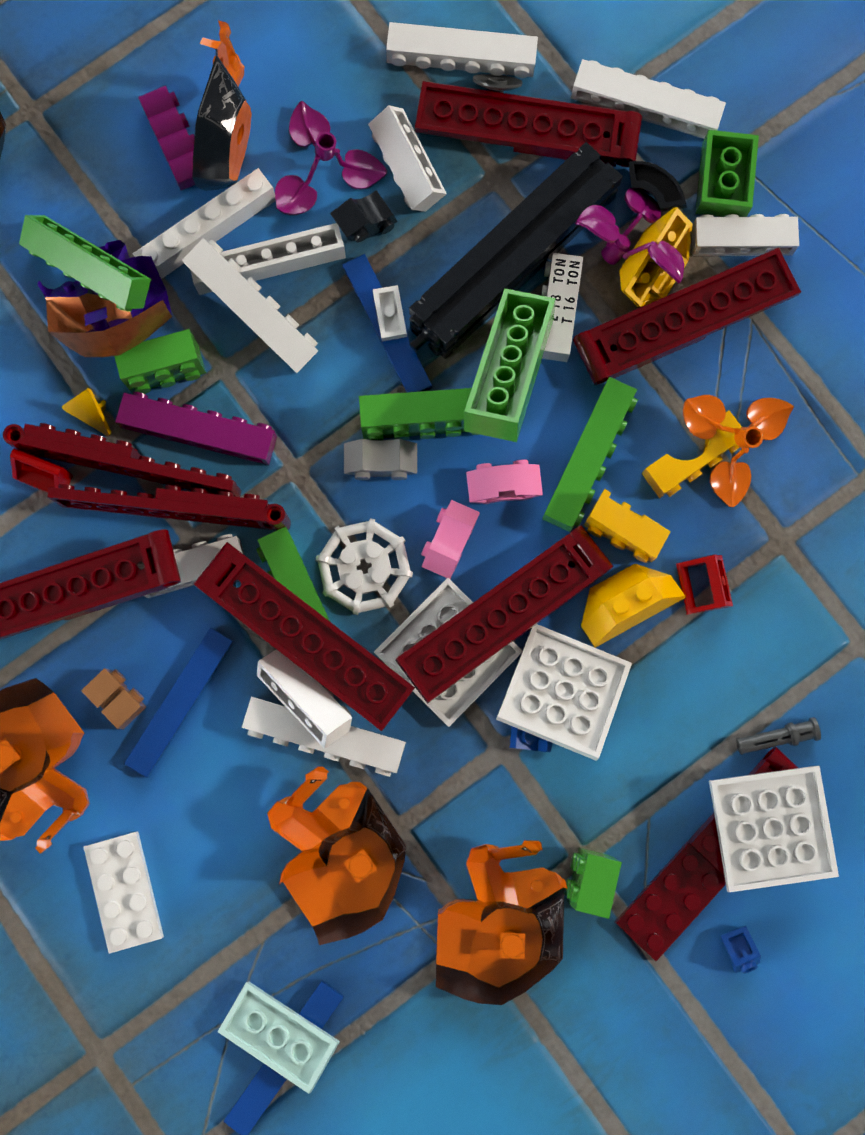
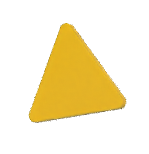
M90 388L85 389L62 406L64 411L104 435L109 436L111 434V430L103 415L106 401L102 400L98 404L95 394H93Z

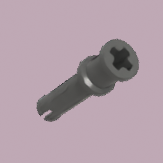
M812 717L802 723H787L782 729L736 738L739 753L743 755L744 753L788 743L797 746L799 742L811 739L819 741L821 740V732L816 718Z

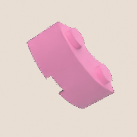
M517 460L513 464L500 466L484 463L477 465L476 470L466 472L470 503L491 504L502 501H524L543 495L540 467L537 464H529L528 460Z
M451 500L447 509L442 507L436 522L440 523L432 542H426L421 553L425 557L422 567L451 579L480 512Z

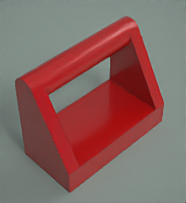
M15 448L11 451L10 460L13 479L47 493L49 487L58 488V484H70L73 475L63 467Z
M714 554L676 564L681 590L685 595L684 604L687 615L733 606L722 555ZM706 564L714 603L696 607L688 567Z

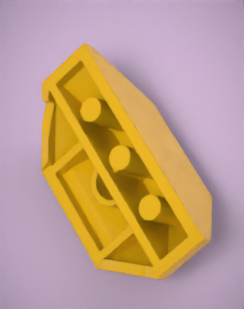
M674 207L645 229L633 249L651 241H655L657 244L660 241H665L680 252L685 268L689 261L690 232L692 231L693 224L677 207ZM648 248L631 255L619 270L621 291L637 307L645 306L666 297L676 282L654 262L649 255Z
M633 564L590 588L581 628L593 647L596 648L683 600L685 595L671 575Z

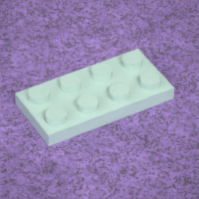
M251 982L245 983L218 1030V1033L308 1094L314 1089L340 1042Z

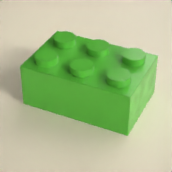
M717 130L707 131L701 148L695 214H709L717 217L736 214L739 217H747L753 207L759 135Z
M190 329L143 341L123 354L114 356L120 379L132 394L134 391L146 394L152 388L159 386L162 388L171 387L177 381L184 379L186 381H193L200 378V375L206 374L199 345Z
M579 847L578 853L573 852L570 862L573 874L572 879H567L566 881L567 889L565 888L564 895L567 896V902L576 911L609 919L622 862L610 855Z

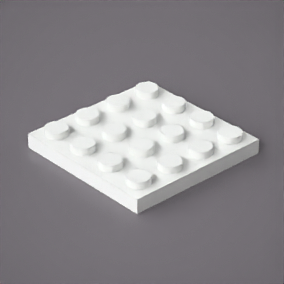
M447 578L374 653L390 669L414 686L395 659L473 602ZM514 642L508 644L428 704L416 688L413 692L450 727L522 653V650Z
M536 624L530 630L496 720L597 761L632 663Z
M820 766L709 780L728 892L839 877Z

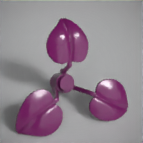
M300 101L290 119V137L300 147H307L313 144L315 147V159L305 182L296 175H288L279 180L275 187L276 209L284 214L299 215L309 211L315 205L317 192L308 185L320 160L328 161L336 156L339 165L344 167L342 171L343 180L350 187L360 190L376 184L386 176L387 170L377 158L359 149L348 151L344 162L340 156V150L336 148V138L330 133V124L326 117L309 107L305 102Z
M630 188L625 193L624 197L628 207L635 213H638V215L623 235L619 233V227L615 225L616 220L613 214L600 205L589 206L580 214L576 224L589 229L596 236L607 241L606 246L601 250V255L607 263L615 265L622 257L627 260L631 255L648 248L649 255L657 265L678 284L682 281L684 260L680 252L671 244L665 241H660L658 244L655 241H651L629 251L631 242L627 236L643 217L647 222L653 224L661 217L658 203L649 195L644 194L643 191Z

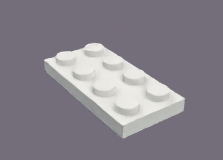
M139 832L84 846L109 954L162 939L164 935Z

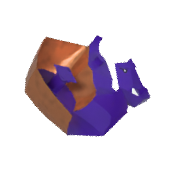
M121 240L107 242L105 246L99 248L151 279L144 308L132 309L130 312L122 311L110 300L100 298L94 290L81 286L79 281H67L55 289L46 288L40 281L37 284L46 299L48 332L65 346L84 357L119 356L146 340L172 317L167 290L152 257L136 256L130 258L126 245Z

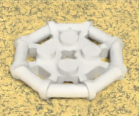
M371 518L366 522L335 527L333 535L321 553L316 556L315 560L318 562L324 589L323 595L352 611L353 615L394 606V601L408 579L412 578L413 572L410 571L404 537L397 536ZM367 532L366 540L351 543L347 537ZM374 533L390 544L383 548L378 543L373 542ZM340 541H342L346 547L342 550L339 558L331 557ZM396 551L399 569L391 568L388 554ZM362 560L372 564V567L368 568V573L363 574L362 570H357V566L361 564L360 561ZM329 565L338 567L340 580L335 583L332 581ZM390 575L396 576L397 579L387 593L383 589L384 583ZM342 586L350 588L356 593L355 599L349 598L338 590ZM378 591L381 596L380 598L362 601L363 594Z

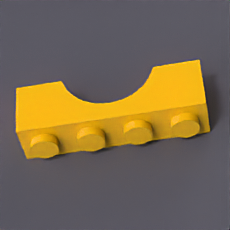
M730 410L726 412L725 419L720 423L731 428L739 429L742 427ZM717 429L714 437L705 439V447L699 457L692 460H679L665 454L645 468L642 475L659 498L665 494L671 497L682 489L680 484L685 480L691 483L703 474L700 471L707 465L710 468L714 467L723 460L721 455L728 450L732 454L741 447L735 443L734 433Z

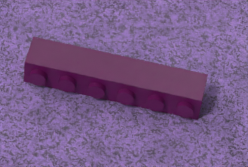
M134 391L133 394H123L115 420L122 429L265 465L270 464L277 435L272 430V427L267 424L257 423L255 426L247 424V420L233 416L232 419L223 418L222 414L216 411L207 410V413L197 411L198 409L192 405L183 404L180 407L172 405V401L164 398H158L157 401L148 399L146 394Z

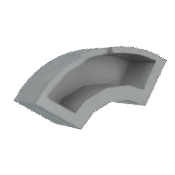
M359 439L344 443V474L355 475L356 480H369L370 477H391L392 480H406L407 475L417 474V443L402 439L383 441Z

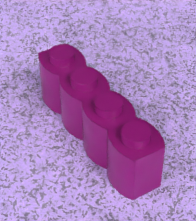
M165 85L139 96V101L180 190L182 191L194 186L195 182L192 178L195 136L194 134L189 135L186 130L190 126L184 112L179 114L176 109L180 104L174 91L169 93Z

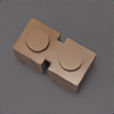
M104 668L81 691L97 708L102 707V714L117 729L124 730L146 708L142 703L144 697L135 688L131 690L127 688L124 684L126 678L118 670L114 669L112 671Z

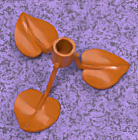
M700 395L688 398L684 402V421L688 430L694 436L700 439H711L714 437L716 430L719 429L734 433L735 443L741 447V450L731 458V463H718L710 474L711 488L727 506L735 507L743 499L751 483V470L748 464L744 462L736 463L737 459L743 454L748 453L749 448H756L761 445L763 440L777 438L787 424L789 415L794 408L792 404L777 398L755 400L750 404L746 412L747 418L752 424L749 427L738 429L720 424L725 419L726 410L719 398L712 395Z

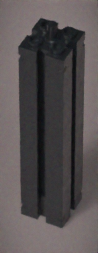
M585 142L577 153H573L421 296L420 300L415 301L409 307V314L411 315L409 318L410 329L417 336L409 344L410 347L416 352L429 341L428 347L436 356L441 355L444 359L450 356L455 348H458L498 310L504 288L518 291L546 265V261L552 259L553 253H558L585 228L576 224L580 214L587 207L600 205L605 208L606 205H609L616 198L617 188L620 186L623 176L609 163L605 164L600 160L601 155Z

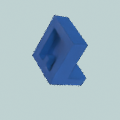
M513 726L511 727L509 748L551 752L552 742Z
M746 926L721 935V941L733 963L732 968L735 973L742 971L743 974H746L758 968L757 964L760 963L761 955Z

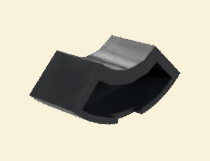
M628 162L632 189H638L652 195L658 201L662 212L670 211L674 207L678 209L687 208L683 191L677 180L669 172L650 162Z
M377 190L361 199L350 198L330 213L345 236L357 243L379 233L387 234L394 228V224L398 222Z

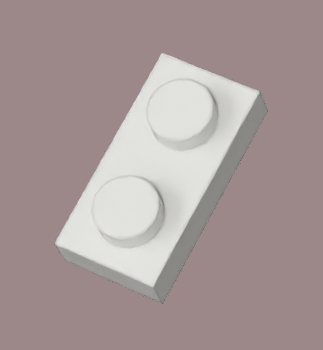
M398 285L373 289L382 341L407 337Z

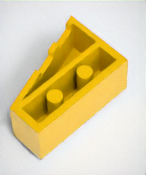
M604 489L584 523V526L588 528L587 531L598 538H601V536L611 540L610 544L617 549L624 550L626 548L633 552V557L641 562L647 563L649 561L652 563L660 553L671 531L645 514L641 516L631 511V505L623 502L620 505L609 498L611 492Z

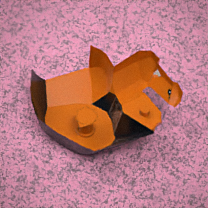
M219 20L220 41L202 38L200 44L216 50L211 73L197 114L193 149L192 178L195 185L205 191L219 190L237 183L247 149L252 116L251 108L239 89V85L244 77L245 66L241 63L230 41L231 30L228 23Z
M37 678L0 690V841L24 836L52 805L62 807L63 813L37 840L35 848L42 854L52 845L51 839L69 821L82 816L90 803L87 790L55 769L73 756L80 745L84 732L57 695Z
M320 766L306 774V781L291 796L277 801L267 814L271 829L302 851L287 863L281 873L279 885L282 882L284 883L312 925L319 945L363 933L384 919L400 879L405 862L406 845L370 790L361 782L339 785L313 812L303 809V803L327 779L329 771Z
M524 840L522 845L500 848L490 844H482L471 848L466 865L478 900L456 899L438 909L437 988L475 1003L503 1005L525 993L563 959L565 888L567 889L566 881L556 872L549 871L544 867L517 872H504L499 865L503 859L537 855L542 850V844L539 840Z

